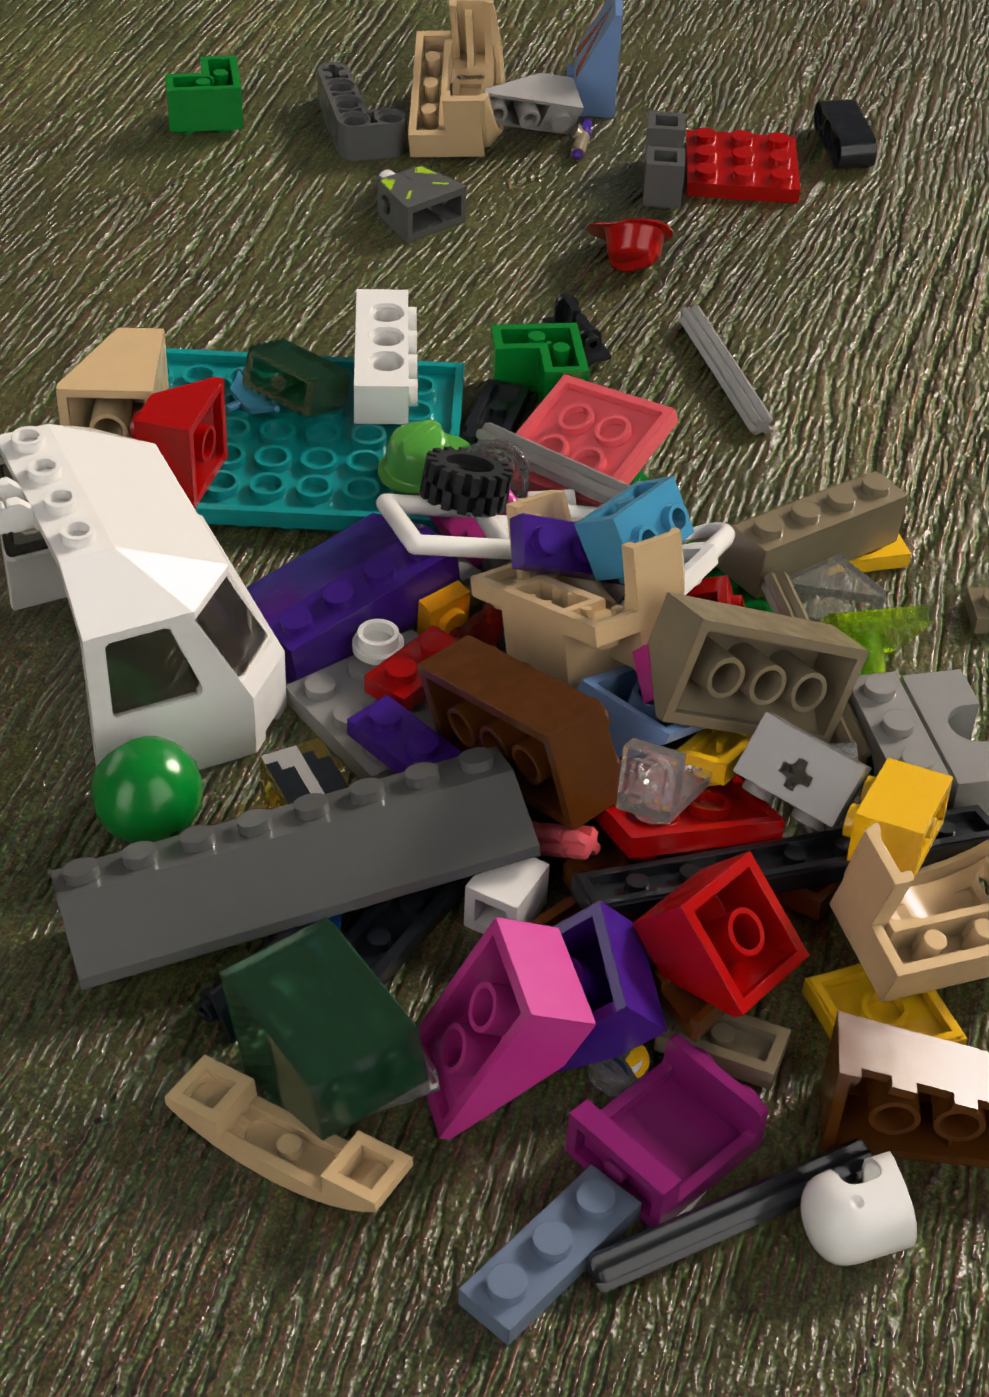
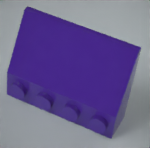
M373 512L246 588L285 651L286 681L290 684L353 656V637L357 633L359 626L365 621L386 619L393 622L398 627L399 632L417 622L419 600L457 580L461 582L458 557L413 555L409 553L382 514ZM412 522L420 534L437 535L428 526ZM233 595L214 606L216 614L256 650L262 639L237 597Z

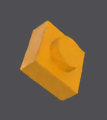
M457 580L419 600L417 634H422L434 625L454 637L467 628L471 591Z

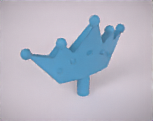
M239 367L237 369L238 373L230 386V393L236 401L225 405L227 412L230 413L241 407L250 415L273 411L279 412L280 407L276 406L275 401H271L274 398H278L279 394L277 392L270 393L254 389L258 387V383L244 381L242 376L244 370Z

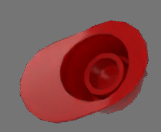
M632 218L617 222H595L586 225L587 232L607 242L609 261L614 268L621 272H633L654 265L660 258L663 243L673 237V230L667 224L646 218Z

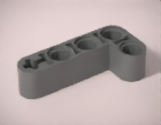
M327 62L317 67L318 105L340 157L346 160L358 161L394 158L406 153L407 114L404 111L395 108L367 110L347 65L339 62Z

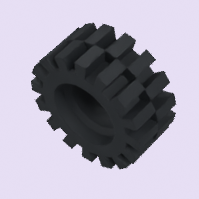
M444 446L442 450L437 447L427 452L419 493H421L423 499H428L429 504L433 506L441 505L440 509L445 511L454 509L460 515H466V512H469L474 517H482L483 513L489 517L496 516V513L502 514L504 509H506L514 470L512 467H508L509 463L505 460L498 461L499 457L492 454L485 456L483 451L476 450L475 452H470L468 448L459 447V450H455L451 446Z

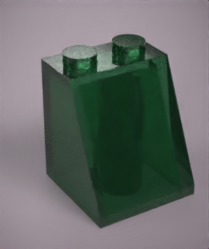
M326 917L219 972L245 1073L253 1078L258 1085L322 1141L429 1080L418 1027L333 922Z

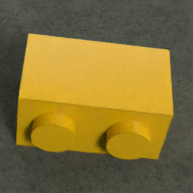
M887 758L877 777L868 775L859 804L852 803L849 807L842 831L843 836L850 837L846 860H851L865 830L873 823H879L881 839L899 871L911 870L915 879L944 823L953 776Z

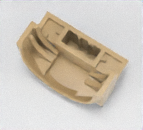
M549 490L506 504L510 548V518L525 513L572 521L565 491ZM671 528L669 532L637 543L627 542L621 544L625 581L624 606L618 604L606 592L599 581L512 569V563L471 576L472 596L494 605V608L502 610L507 655L530 664L533 668L554 679L563 681L566 685L576 690L581 679L623 665H628L636 671L632 652L648 644L647 642L667 592L684 595L685 572L682 536L679 528Z

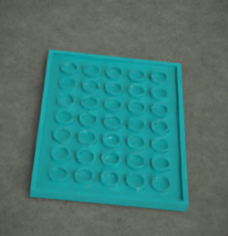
M166 348L169 389L211 377L223 378L225 405L236 401L230 393V386L238 373L237 369L241 367L244 370L242 373L244 381L258 383V387L254 389L270 393L277 392L279 394L278 398L271 400L275 401L276 406L280 407L279 412L273 411L250 415L242 407L230 413L225 408L228 457L195 508L197 514L202 515L207 524L233 525L236 527H278L286 530L296 528L341 532L373 512L381 514L376 506V500L380 495L385 493L404 494L392 491L386 487L378 476V465L387 453L389 438L395 429L403 424H354L355 357ZM417 361L418 405L409 406L408 423L433 419L441 424L442 430L445 433L460 437L465 363ZM407 515L412 522L426 525L436 534L443 536L429 516Z

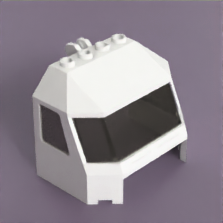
M45 424L36 427L24 426L13 432L1 434L0 539L11 607L15 611L68 598L78 632V647L85 701L96 767L106 755L117 747L143 736H158L182 746L196 761L198 770L256 754L266 740L265 731L273 719L278 720L287 707L285 651L202 515L197 514L156 444L93 428Z

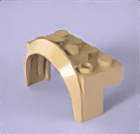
M449 0L450 31H417L408 129L410 157H484L485 147H490L503 132L504 125L496 124L489 94L483 93L486 88L505 83L501 37L493 0ZM482 75L484 77V79H457V77L464 76L466 78H476ZM451 84H452V96H451V91H450V86H451Z
M873 823L863 833L846 868L843 880L829 905L881 1002L989 977V898L980 884L981 881L985 880L989 885V839L951 858L921 867L914 879L911 870L899 871L881 839L879 823Z

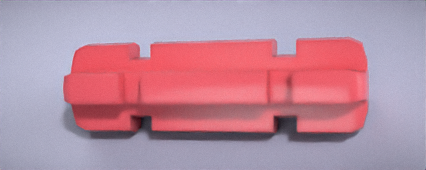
M532 822L540 844V856L569 857L586 860L589 855H597L601 849V845L597 842L598 831L594 827L582 825L576 830H571L558 823Z

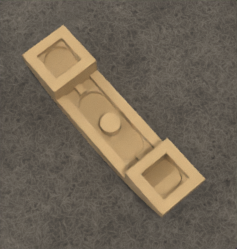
M205 1054L164 1097L166 1106L181 1120L237 1162L292 1192L330 1206L359 1212H376L413 1166L412 1156L359 1130L348 1141L257 1096L253 1078Z

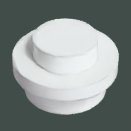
M386 619L365 621L359 626L352 640L354 655L359 660L378 666L404 647V639L398 627Z

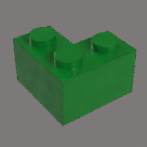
M236 55L200 56L201 73L165 74L170 132L191 135L198 131L214 130L218 133H230L236 129H243L242 89Z
M577 323L491 325L489 357L491 379L530 386L531 392H537L539 404L564 374L589 381V368Z

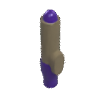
M583 119L581 124H577L571 133L574 142L570 156L576 161L584 158L588 142L591 139L592 121L589 119Z

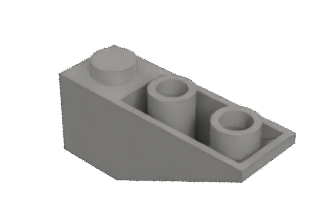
M537 73L489 87L483 91V93L489 94L497 125L569 135L584 109L572 77Z

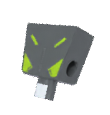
M415 166L398 173L387 169L382 171L376 180L378 214L407 243L466 221L467 186L425 166Z

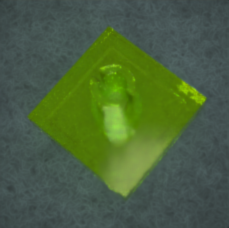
M928 605L831 613L820 621L821 623L835 626L870 651L860 675L885 673L886 666L883 653L898 652L931 625Z

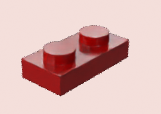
M432 625L364 675V692L377 700L389 695L410 711L426 699L417 664L455 643L458 639Z

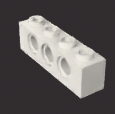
M357 289L354 424H407L409 406L418 405L417 307H408V290Z

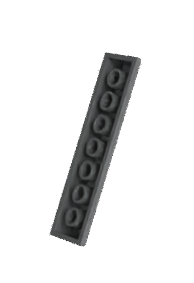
M494 746L491 748H470L463 751L459 757L437 763H417L409 766L405 772L380 779L363 778L355 781L348 788L327 794H306L297 798L294 803L270 810H249L239 815L237 819L213 826L195 825L185 829L180 835L156 842L138 841L126 846L120 852L99 858H77L68 862L63 868L50 871L80 987L81 990L282 932L295 926L299 927L541 855V850L514 770L498 748Z

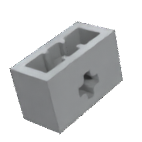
M765 712L733 772L746 778L741 786L743 789L768 803H771L775 796L795 806L790 814L792 817L820 831L824 823L830 827H839L872 768L773 713ZM805 761L808 762L806 773L813 777L810 785L798 784L793 788L791 785L794 777L787 772L790 764L802 765Z

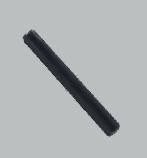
M856 1138L589 1254L586 1258L588 1277L598 1292L613 1290L801 1206V1197L807 1182L822 1172L831 1169L844 1182L849 1184L862 1179L864 1159L872 1157L874 1154L868 1149V1146L862 1139Z

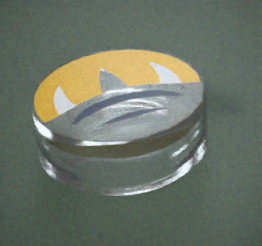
M642 1044L617 1058L589 1064L587 1068L588 1077L598 1090L617 1097L649 1072L650 1054L646 1046Z

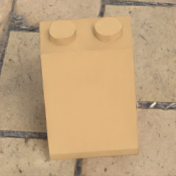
M117 328L57 383L56 396L60 425L88 427L131 438L130 424L134 413L142 409L151 394L169 389L164 329Z

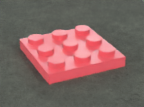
M564 374L515 434L630 484L679 421L675 408ZM501 457L498 458V461L505 460ZM505 460L509 463L508 467H512L514 470L511 486L525 491L569 489ZM575 492L576 505L598 507L603 505Z

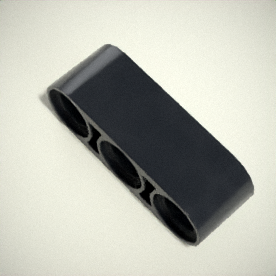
M817 101L814 109L815 130L834 167H873L877 156L876 138L856 101Z

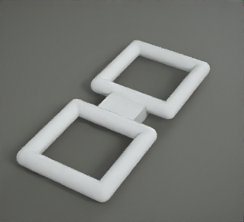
M385 493L376 500V506L406 550L413 555L512 560L507 515L489 517L483 513L482 517H474L469 512H466V515L457 514V510L445 511L440 509L441 505L433 506L428 503V499H423L420 495ZM568 505L573 522L580 521L598 508V506ZM407 515L473 518L487 538L420 534Z

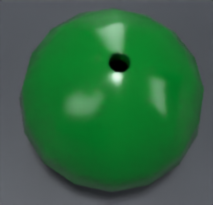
M143 736L117 747L102 759L93 773L90 796L98 821L112 836L131 844L138 841L156 842L180 835L182 831L191 826L202 806L203 783L196 761L182 746L158 736Z

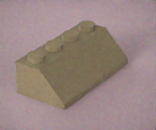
M877 471L834 485L730 525L735 531V539L732 545L718 557L716 567L755 599L764 596L761 588L765 582L764 576L770 571L774 574L781 570L786 572L792 584L897 541L909 495ZM710 537L695 539L694 542H706Z
M667 592L647 642L650 654L656 717L662 722L753 735L765 712L783 718L829 744L870 651L831 624Z

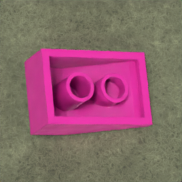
M495 917L410 1038L411 1048L439 1139L451 1140L564 1067L595 1027V1019L559 928Z

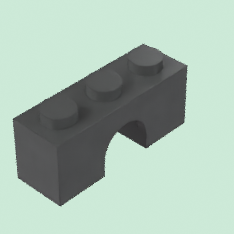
M648 111L642 206H651L657 210L681 207L685 171L684 138L686 113Z

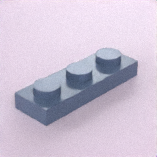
M591 1164L459 1288L458 1304L509 1346L586 1270V1258L589 1254L612 1245L639 1219L642 1203Z

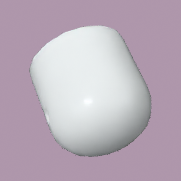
M890 1151L864 1159L862 1183L860 1184L844 1182L837 1173L830 1169L814 1176L807 1182L801 1197L803 1225L810 1243L826 1261L838 1266H850L914 1247L917 1239L915 1212L907 1186Z

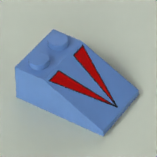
M623 0L605 1L575 50L574 64H567L566 77L574 79L584 107L580 116L614 118Z

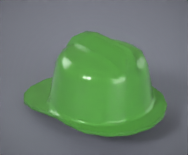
M433 419L410 422L395 429L390 436L387 453L378 465V476L382 484L392 491L404 494H418L428 451H432L433 448L437 447L443 450L444 446H451L455 450H459V447L468 448L470 452H474L469 442L445 433L442 430L441 424Z

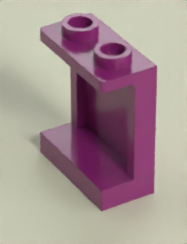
M676 1033L666 1041L662 1062L601 1110L586 1099L569 1112L565 1152L584 1169H587L592 1164L642 1203L639 1218L648 1226L653 1227L679 1215L761 1147L769 1109L752 1088L737 1082L715 1064L712 1057L704 1049L693 1046L680 1034Z

